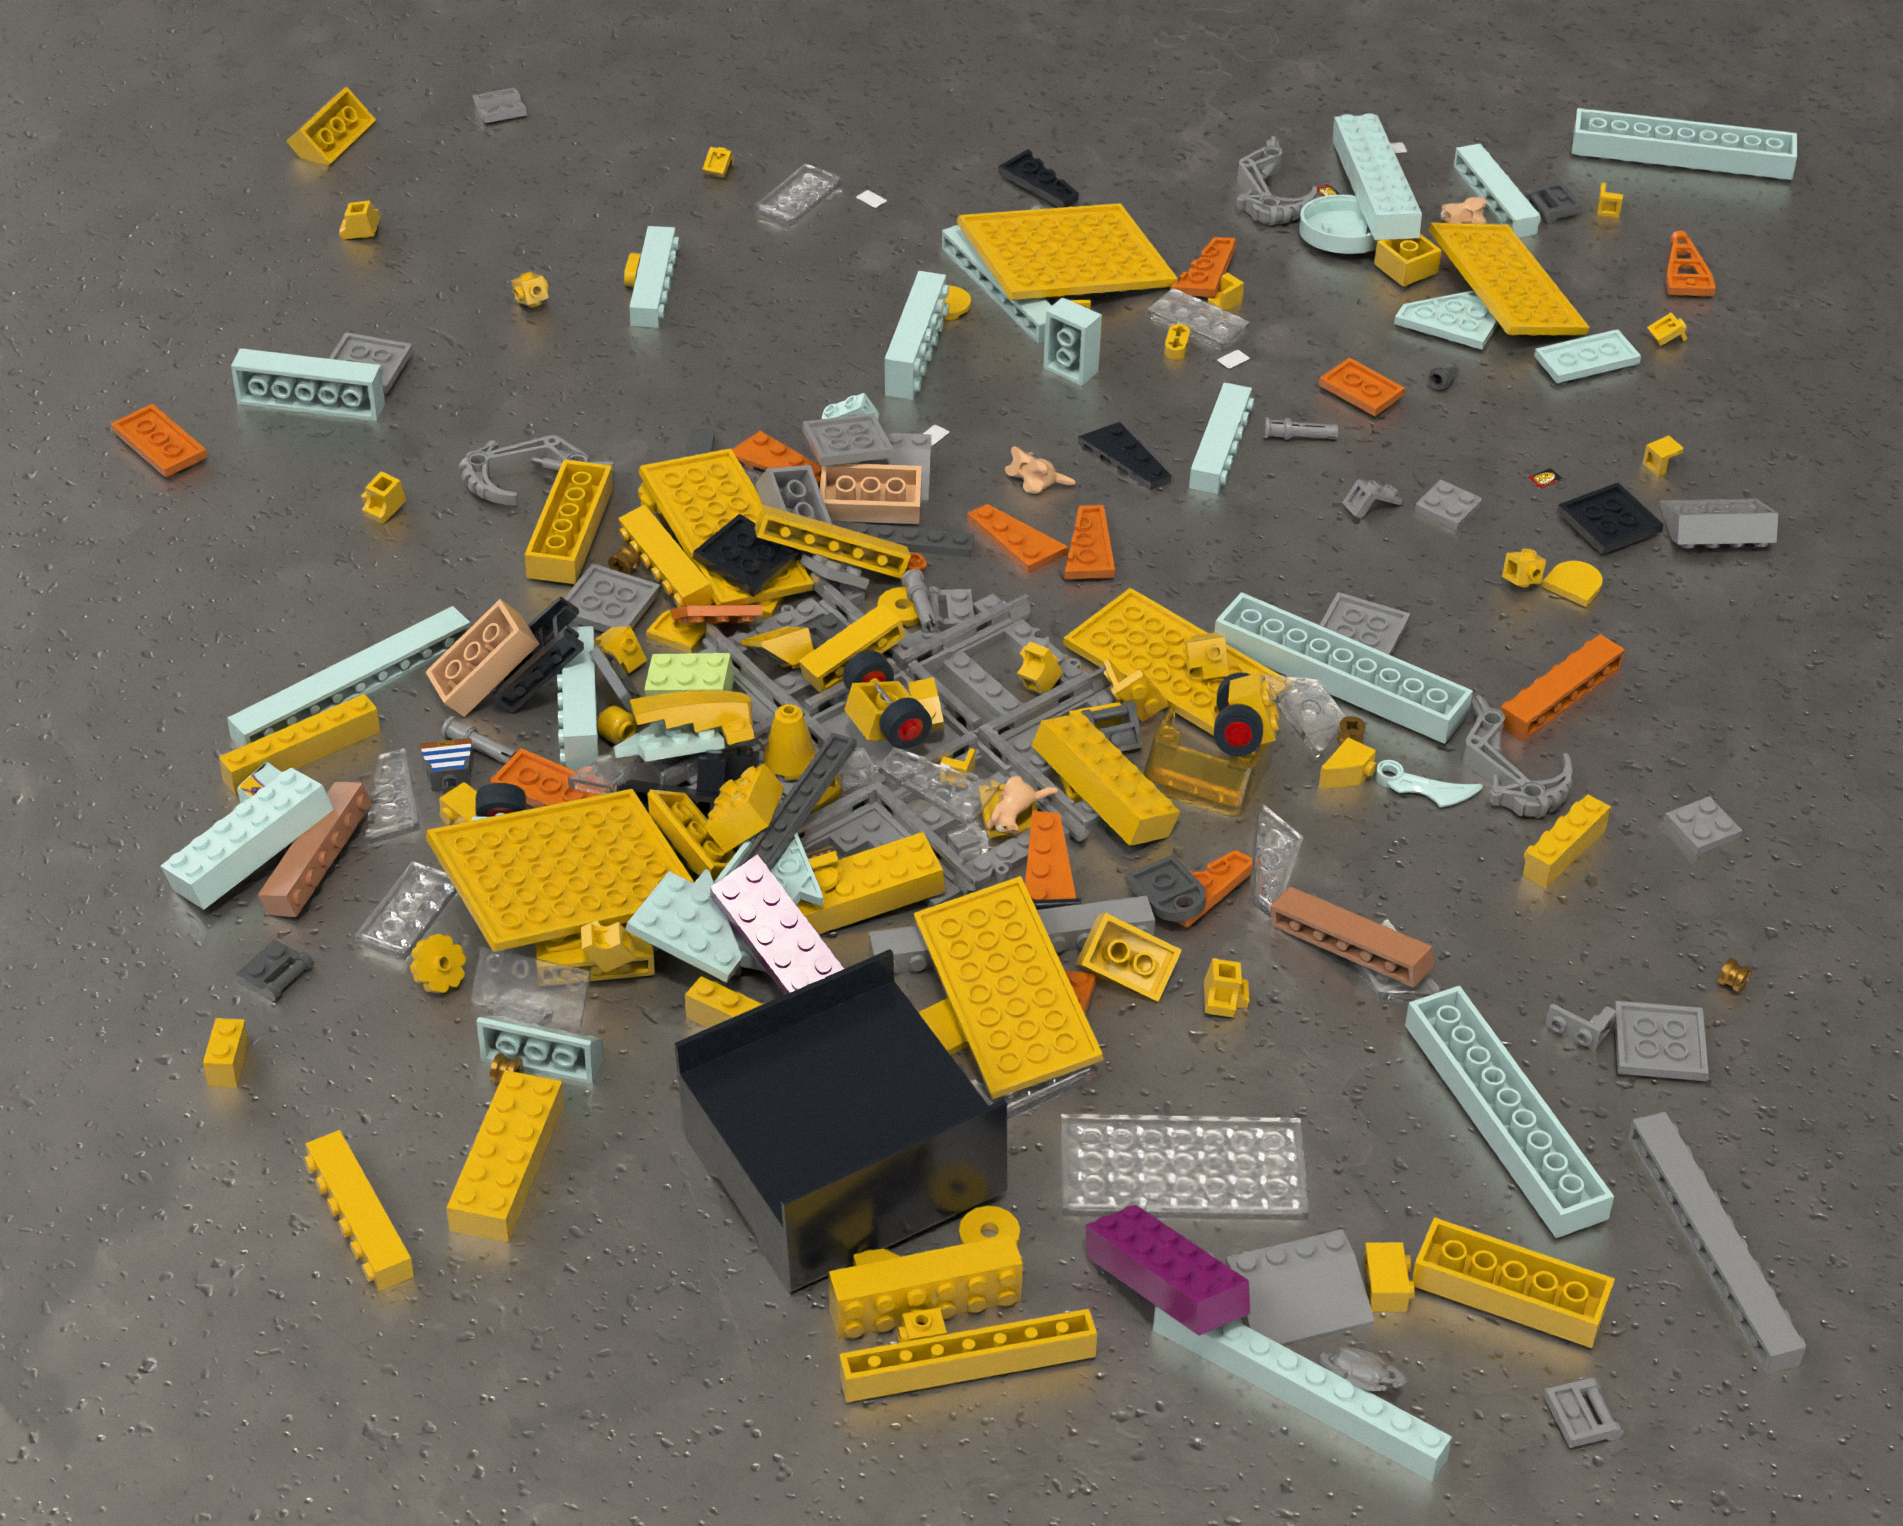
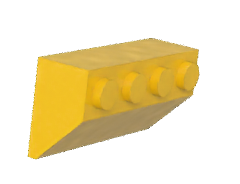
M346 86L286 142L301 159L328 166L376 119Z
M650 790L648 793L649 815L661 833L666 835L671 841L672 848L685 858L687 866L693 872L697 873L700 877L706 869L710 872L714 882L736 853L732 849L724 853L704 828L708 821L707 818L686 793Z

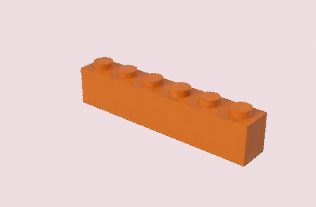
M1601 634L1591 641L1588 640L1582 648L1575 653L1569 654L1566 660L1559 665H1554L1543 677H1538L1527 689H1522L1516 697L1506 701L1501 706L1500 711L1505 716L1503 730L1524 742L1621 669L1625 649Z

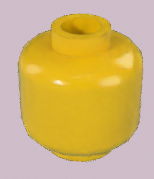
M610 706L599 714L597 731L601 737L618 745L636 734V720L631 713L621 707Z

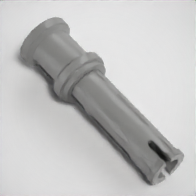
M1265 417L1263 438L1265 439L1271 436L1283 437L1284 440L1291 439V437L1337 440V424L1292 422L1290 418L1271 420L1269 417Z
M917 569L906 571L901 578V582L907 589V598L914 603L923 631L927 633L928 626L930 633L935 632L939 624L928 599L929 588L924 584V575Z
M454 716L449 717L441 729L442 738L447 740L450 738L453 740L471 738L472 748L504 764L510 760L507 756L513 757L517 752L479 734L476 727L472 725L466 726L460 723L458 718Z

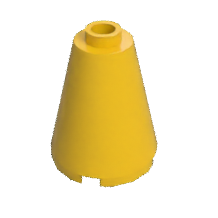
M786 704L779 707L775 712L763 754V763L766 764L775 777L778 774L784 776L785 780L799 779L817 753L802 710L798 706Z

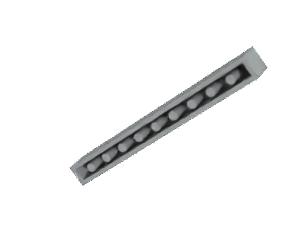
M1147 896L1037 910L1056 953L1082 949L1097 915L1101 913L1110 914L1154 936L1155 918ZM918 926L869 932L870 957L891 949L894 956V974L935 968Z
M1666 1112L1633 1119L1628 1140L1764 1374L1768 1375L1800 1366L1806 1350L1804 1338L1793 1327L1788 1311L1782 1308L1776 1298L1773 1286L1768 1285L1762 1275L1760 1264L1756 1260L1754 1261L1748 1251L1745 1239L1740 1237L1734 1228L1733 1220L1721 1206L1717 1192L1711 1189L1706 1181L1703 1169L1698 1167L1693 1159L1690 1147L1685 1145L1681 1139L1677 1125L1671 1122Z

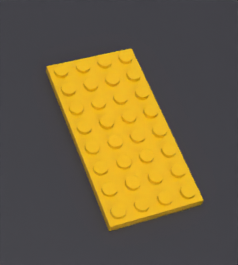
M1430 224L1428 229L1430 234L1507 334L1512 336L1587 335L1590 328L1508 224Z
M731 448L641 465L639 467L640 477L685 553L710 582L712 598L716 605H746L813 590L814 582L804 566L800 564L799 559L753 597L692 558L695 549L738 514L743 515L754 523L757 522L762 507L759 493Z
M1129 588L1064 637L1063 645L1100 668L1105 666L1104 660L1109 658L1125 678L1141 669L1165 696L1169 704L1167 706L1168 709L1214 736L1215 719L1220 713L1216 702L1217 690L1220 683L1227 676L1203 680L1200 677L1199 668H1187L1184 641L1191 640V636L1207 634L1204 630ZM1226 644L1229 675L1240 672L1252 675L1261 672L1263 680H1268L1270 683L1272 705L1291 691V681Z
M1021 876L913 913L915 922L992 1100L1104 1061L1103 1053Z

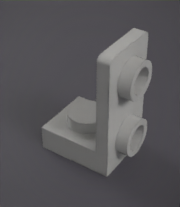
M1358 479L1342 503L1355 517L1362 519L1375 499L1401 505L1403 500L1397 495V489L1389 484L1383 486L1373 480L1364 481Z
M1551 1004L1547 1010L1545 1026L1583 1046L1597 1051L1612 1031L1617 1011L1606 1006L1600 1015L1595 1014L1589 1022L1555 1004Z

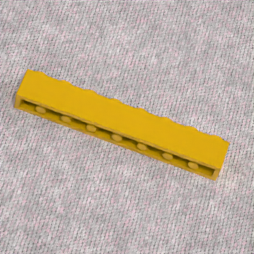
M1084 1309L840 1353V1380L847 1403L1096 1357L1097 1331L1090 1310Z

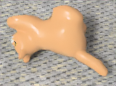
M1470 197L1462 203L1444 204L1440 218L1446 223L1487 224V220L1483 215V209L1486 207L1487 202L1483 197Z
M1017 446L1011 448L1013 461L1011 465L1005 467V472L1008 476L1024 479L1023 489L1029 494H1039L1041 491L1047 490L1054 482L1063 485H1075V480L1057 473L1052 463L1048 460L1037 459L1033 457V452H1024Z
M1020 776L1009 778L999 796L1001 802L997 803L986 828L991 829L995 825L996 831L1011 832L1015 835L1019 829L1016 824V816L1027 809L1034 801L1056 794L1058 792L1057 788L1046 787L1035 791Z

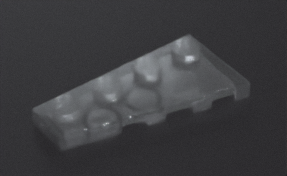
M893 747L878 769L879 773L968 827L973 825L999 790L1001 784L994 780L988 782L979 779L978 775L970 772L964 774L953 770L952 766L943 763L938 765L929 762L925 757Z
M1262 804L1256 808L1249 901L1270 918V905L1286 889L1303 836Z

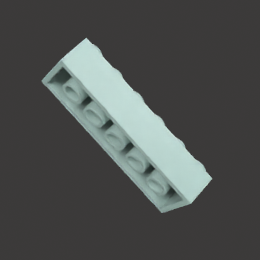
M918 271L885 357V396L913 400L916 391L921 389L922 376H925L927 372V361H931L933 346H937L938 331L942 332L944 317H947L949 313V303H946L949 295V285H946V275Z
M241 348L231 365L236 400L239 405L372 421L378 420L385 405L381 365Z
M593 626L571 627L579 633L578 639L584 642V650L557 674L559 690L558 709L563 710L558 711V724L560 728H563L558 729L559 746L565 747V749H560L561 765H566L567 768L583 775L600 774L596 662L589 653L595 648Z
M289 768L266 787L259 789L246 802L238 805L225 818L217 821L213 827L201 836L193 839L181 851L173 854L168 861L161 865V868L173 891L200 908L206 909L332 812L334 808L322 784L293 768Z

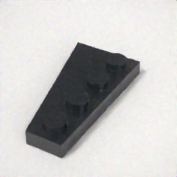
M1029 149L998 166V174L1059 208L1069 207L1079 200V193L1066 181L1058 179L1052 169H1046L1044 162L1039 158L1035 159L1032 156L1033 152Z
M1120 422L1078 436L1079 445L1092 448L1093 454L1099 458L1104 456L1109 459L1111 465L1116 469L1126 470L1128 472L1127 476L1147 489L1153 490L1171 483L1172 475Z

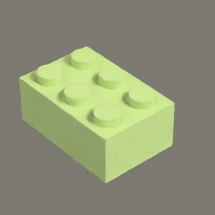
M652 654L644 688L645 696L696 690L732 691L735 677L731 654Z

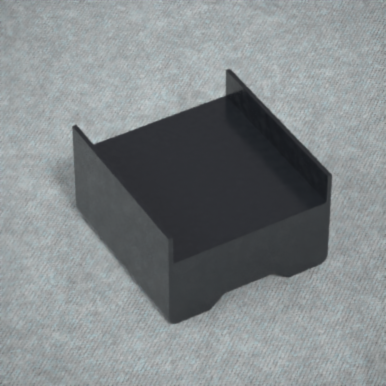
M891 949L674 1043L683 1127L686 1138L709 1174L720 1179L752 1227L764 1257L789 1293L829 1275V1271L842 1269L852 1264L853 1254L889 1247L1007 1191V1102L1005 1099H1002L988 1106L894 981V956Z

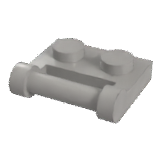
M934 586L929 587L928 599L939 624L938 630L941 632L974 616L971 589L940 590ZM946 602L948 619H943L940 616L939 603Z
M1587 1378L1545 1389L1544 1398L1570 1448L1605 1439L1607 1441H1614L1624 1434L1621 1424L1614 1420L1600 1393L1601 1386L1596 1378ZM1582 1395L1589 1398L1602 1423L1601 1425H1597Z

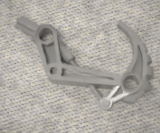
M1274 136L1271 137V140L1266 141L1265 147L1239 160L1237 182L1246 193L1237 197V208L1249 213L1255 221L1268 226L1285 224L1300 218L1302 207L1309 201L1316 199L1317 187L1313 186L1312 191L1308 195L1300 198H1282L1271 195L1264 180L1280 172L1283 152L1282 148L1279 147V140H1275Z
M549 435L504 448H499L498 442L490 440L486 443V446L467 452V456L459 465L462 482L472 493L485 500L504 505H517V493L496 487L490 481L492 477L542 467L559 472L563 460L612 465V474L614 475V462L590 461L584 452L556 435Z
M1476 695L1475 699L1471 700V707L1477 716L1476 723L1466 737L1462 761L1467 767L1493 786L1489 794L1490 803L1497 806L1503 805L1521 817L1524 815L1541 818L1546 816L1547 812L1557 810L1566 801L1572 788L1573 769L1568 753L1562 755L1561 766L1563 772L1560 775L1549 780L1530 781L1501 755L1504 714L1498 709L1490 708L1485 698H1482L1481 695Z

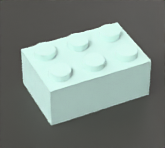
M1063 297L1046 311L1043 368L1081 386L1095 376L1099 370L1102 315Z

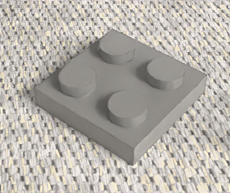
M1440 479L1415 504L1414 512L1457 531L1482 507L1483 498Z
M803 554L800 564L822 577L863 589L867 588L869 579L861 575L862 571L860 569L849 566V563L835 559L833 562L828 560V557L817 554L813 556Z
M1710 796L1665 813L1664 822L1695 855L1741 838L1743 831Z

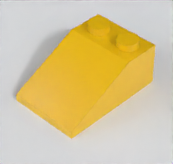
M1101 913L1096 917L1075 966L1088 973L1096 974V977L1159 1002L1182 950L1110 914Z

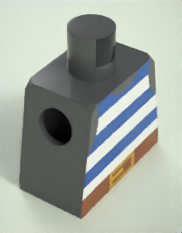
M471 738L420 743L422 766L432 791H443V795H445L463 782L469 786L471 785L474 763Z

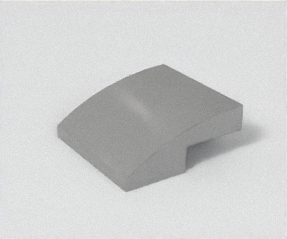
M515 88L473 95L474 103L484 123L527 115L526 107L520 100V93Z

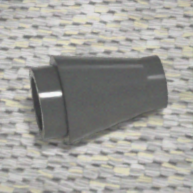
M1448 363L1447 365L1433 368L1428 377L1430 386L1436 390L1446 389L1458 374L1457 365Z

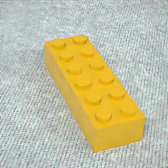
M563 460L524 554L527 578L569 584L577 583L613 491L612 465Z
M1079 713L1041 720L1031 746L1129 846L1170 837L1181 811L1086 716Z
M924 832L826 865L836 869L839 881L832 889L821 891L824 900L823 906L800 900L796 906L819 935L945 893L943 869Z
M504 1071L446 1207L449 1231L509 1243L564 1107L562 1081Z
M1435 1217L1415 1261L1412 1276L1414 1287L1589 1348H1593L1615 1280L1609 1276Z
M1010 1234L829 1271V1311L838 1340L857 1338L864 1334L879 1331L886 1332L893 1328L902 1327V1314L914 1310L940 1307L943 1319H948L955 1315L970 1312L977 1313L984 1309L1010 1306L1021 1302L1023 1262L1014 1236Z

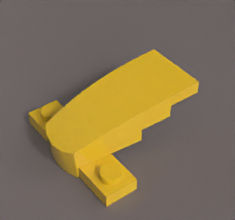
M696 690L664 693L629 700L637 725L663 719L666 729L689 723L692 724L695 733L720 727L728 745L755 739L752 728V699L744 693Z

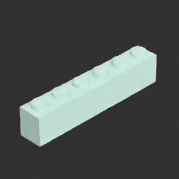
M1480 143L1456 148L1455 169L1478 197L1485 198L1487 202L1486 207L1499 223L1508 224L1518 238L1537 234L1538 225L1541 221L1539 212L1534 209L1529 200L1524 197L1519 188L1514 185L1509 176L1504 173L1499 164L1490 156L1489 152Z
M648 226L629 307L630 326L658 328L660 318L664 319L665 305L668 303V291L671 289V277L674 274V264H676L677 251H679L680 239L675 234V227Z
M1223 383L1191 467L1190 489L1218 494L1221 484H1226L1227 470H1231L1233 464L1232 455L1236 456L1239 441H1242L1243 426L1247 427L1249 412L1253 411L1255 398H1251L1252 388Z

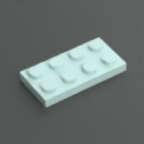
M1618 329L1536 348L1534 357L1556 383L1640 364L1641 355Z

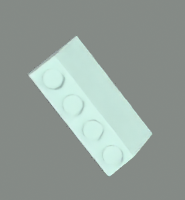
M496 1016L478 1017L476 1021L481 1061L492 1063L494 1057L498 1053L506 1054L509 1059L514 1057L521 1058L523 1060V1070L592 1085L604 1061L603 1039Z

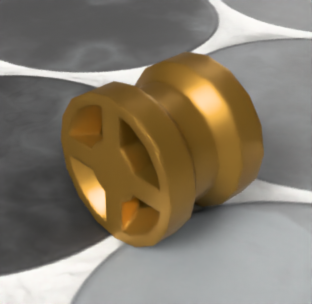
M622 546L617 554L612 555L608 560L610 569L628 575L631 573V569H636L641 563L638 553L629 546Z
M1354 716L1342 718L1338 728V744L1341 746L1347 738L1363 744V734L1366 728L1365 722Z
M1729 958L1719 974L1718 983L1722 985L1728 984L1732 986L1733 991L1740 993L1751 977L1752 968L1749 966L1742 967L1738 964L1737 960Z
M498 1053L491 1064L490 1080L499 1083L505 1070L522 1073L523 1060L517 1057L509 1059L506 1054Z

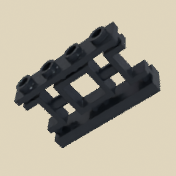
M558 597L528 625L539 645L504 678V682L492 693V700L512 713L515 712L584 650V642L578 639L579 633L568 626L579 614L578 607L563 597Z

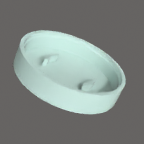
M1323 196L1309 201L1301 209L1299 232L1301 237L1310 245L1325 251L1344 254L1364 253L1376 249L1377 241L1379 240H1374L1356 196Z

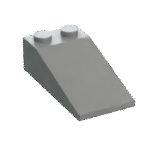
M811 465L767 468L755 483L763 505L832 524ZM797 549L801 551L799 559H802L803 554L814 555V553Z

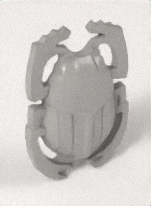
M1342 1347L1337 1355L1334 1353L1329 1354L1328 1351L1320 1354L1319 1362L1324 1368L1342 1378H1346L1351 1384L1364 1390L1386 1391V1386L1379 1385L1380 1383H1390L1395 1388L1407 1383V1378L1398 1369L1391 1365L1387 1366L1380 1357L1371 1352L1357 1348Z

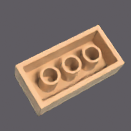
M850 463L837 464L833 467L822 466L820 492L830 520L920 524L922 466Z
M499 599L426 671V674L444 704L465 717L539 645V642L521 614Z

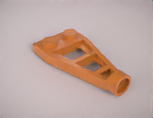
M1685 231L1674 232L1670 237L1672 249L1665 280L1668 295L1714 296L1716 288L1713 275L1688 237V234ZM1677 255H1690L1691 259L1677 258ZM1678 269H1695L1698 274H1678Z

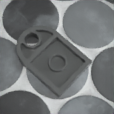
M599 646L595 647L589 652L621 702L633 715L629 700L641 698L642 696L615 655Z
M1174 855L1125 875V882L1138 897L1147 896L1152 912L1161 919L1167 921L1189 920L1199 915L1206 906L1204 886Z

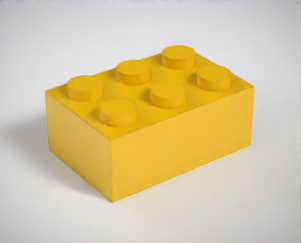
M763 763L757 768L751 766L742 773L741 778L736 781L731 779L721 786V792L714 801V808L709 812V819L704 828L724 853L769 826L783 793V785L766 764Z

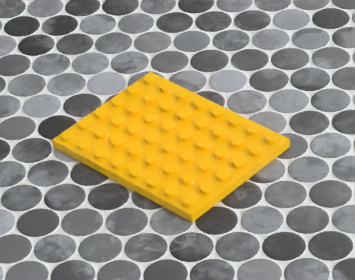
M1121 203L958 215L957 224L1010 300L1171 287L1178 280Z
M633 789L428 829L426 833V840L493 952L581 933L582 926L597 920L604 927L617 922L620 924L627 923L669 871L694 883Z

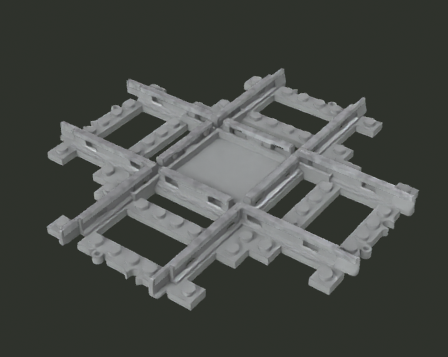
M813 572L811 573V580L814 582L813 589L823 598L819 604L810 598L799 603L797 609H794L791 605H784L781 608V613L756 625L748 624V634L740 633L739 630H736L735 635L726 638L710 622L705 624L706 638L703 639V646L706 649L698 653H730L732 664L735 663L741 668L740 672L733 665L735 677L733 687L738 692L744 693L752 699V728L755 739L728 745L721 729H719V734L724 738L725 748L718 750H737L739 746L752 747L753 751L760 752L759 766L763 764L764 750L775 712L779 708L776 706L777 704L780 706L792 704L802 710L810 735L818 741V744L813 741L816 753L831 733L850 737L857 741L856 749L837 774L842 781V791L847 796L808 815L797 831L805 853L819 850L830 844L845 858L868 848L872 849L924 832L932 850L941 857V861L939 859L938 861L943 869L945 893L923 900L929 907H933L962 897V892L967 895V890L978 891L979 888L989 884L993 876L998 881H1006L1009 876V870L1012 871L1027 863L1031 828L965 864L964 860L938 837V835L981 813L977 793L978 787L1006 784L1009 778L1020 776L1035 791L1046 787L1057 788L1058 792L1056 794L1046 796L1051 803L1045 797L1036 801L1037 811L1060 813L1065 842L1071 839V836L1077 841L1086 839L1089 836L1088 829L1104 821L1084 799L1074 804L1073 800L1047 778L1057 772L1031 745L1041 720L1068 716L1069 711L1119 701L1105 690V688L1112 685L1104 674L1106 666L1090 674L1087 671L1084 672L1080 669V661L1078 659L1071 658L1066 662L1065 655L1049 642V636L1044 639L1040 638V629L1033 628L1024 621L1030 618L1031 614L1030 597L1027 594L1008 603L1001 601L994 594L973 603L975 616L943 632L937 629L935 632L930 633L927 626V633L920 629L911 634L903 627L906 637L885 651L892 659L890 657L887 658L882 653L893 668V681H899L909 695L908 682L934 677L933 674L943 670L996 717V719L981 726V718L934 677L945 729L929 732L928 736L920 744L909 749L895 748L888 740L868 741L844 710L850 691L843 681L805 699L803 708L795 699L815 690V688L804 679L801 667L772 681L748 658L755 653L741 645L740 640L785 626L797 627L802 623L807 625L831 612L845 625L849 626L865 615L855 606L865 601V592L859 587L845 583L833 587L821 575ZM1002 639L1009 642L1019 652L1029 642H1033L1049 648L1052 654L1058 658V664L1064 673L1056 682L1057 687L1022 704L969 656ZM956 718L961 719L967 725L966 728ZM969 749H976L975 768L982 764L993 775L919 814H916L907 805V803L943 785L940 784V763L943 757L965 761ZM996 749L997 753L1000 756H1002V760L999 759L991 750ZM703 752L686 760L677 756L652 762L653 771L661 778L660 784L677 786L688 781L691 786L687 788L697 789L698 759ZM852 773L858 779V782L849 774ZM776 774V778L784 787L782 795L786 797L798 779L785 780L784 776ZM884 806H887L893 812V815ZM744 842L734 847L732 850L735 853H737V851L740 849Z

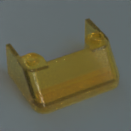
M1169 707L1154 734L1143 775L1153 782L1155 787L1167 798L1227 817L1241 816L1268 769L1271 742L1262 744L1257 753L1252 752L1246 756L1239 757L1231 756L1229 760L1180 746L1182 735L1179 730L1173 728L1175 708Z

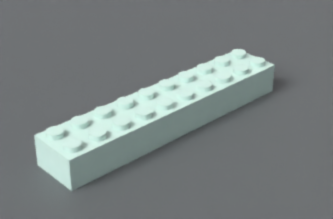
M1577 108L1571 154L1581 157L1592 156L1601 159H1618L1624 162L1635 161L1645 164H1661L1668 167L1678 166L1687 167L1688 169H1704L1712 172H1730L1736 175L1747 174L1755 177L1765 176L1779 180H1792L1797 159V133Z
M1368 113L1363 116L1344 114L1341 117H1334L1333 143L1374 240L1419 238L1421 210L1378 116Z
M1241 592L1215 622V632L1225 637L1226 644L1258 663L1445 744L1469 715L1473 690Z
M1457 986L1409 1002L1405 1022L1406 1028L1555 1238L1608 1220L1614 1195L1463 989Z

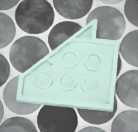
M1474 290L1403 304L1396 314L1394 324L1407 329L1417 330L1427 335H1434L1451 342H1458L1478 349L1484 348L1499 324Z
M663 719L614 746L615 758L639 754L647 762L706 752V750L724 749L725 744L724 738L714 728L695 733L692 724L689 723L666 729Z
M760 832L743 843L714 881V884L733 872ZM796 832L770 869V872L796 905L800 900L823 906L822 892Z
M706 869L695 883L669 871L627 922L625 931L726 983L741 964L742 955L729 921L710 897V887L714 885L710 872Z

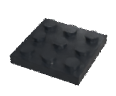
M1619 482L1558 504L1557 512L1601 554L1653 536L1663 530L1664 524Z
M738 514L695 549L692 558L755 597L799 559L801 551L790 546L758 538L755 531L756 523Z

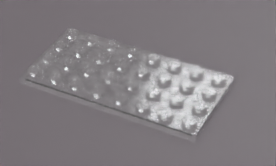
M1061 1114L1063 1216L1102 1217L1121 1211L1127 1206L1137 1205L1155 1218L1308 1220L1309 1208L1301 1118Z

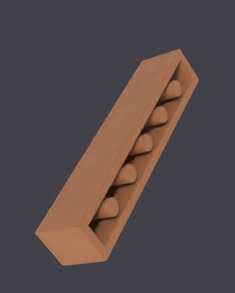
M337 781L333 783L327 792V796L334 810L295 839L258 894L268 915L298 916L372 804L363 783Z
M1291 886L1270 905L1272 927L1413 988L1433 969L1432 946Z

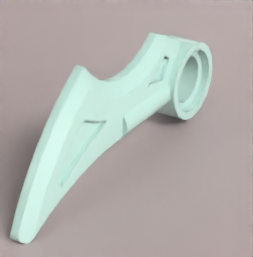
M1394 760L1379 762L1375 774V780L1380 786L1392 788L1399 794L1412 792L1431 798L1440 808L1463 802L1478 794L1483 788L1482 784L1446 783L1403 772L1402 765ZM1391 771L1395 773L1396 776L1388 777L1384 775L1383 772Z

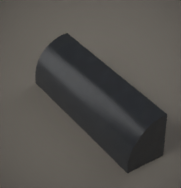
M633 779L618 782L616 790L618 792L633 789L648 813V793L650 790L686 793L707 820L709 819V812L714 808V801L720 794Z

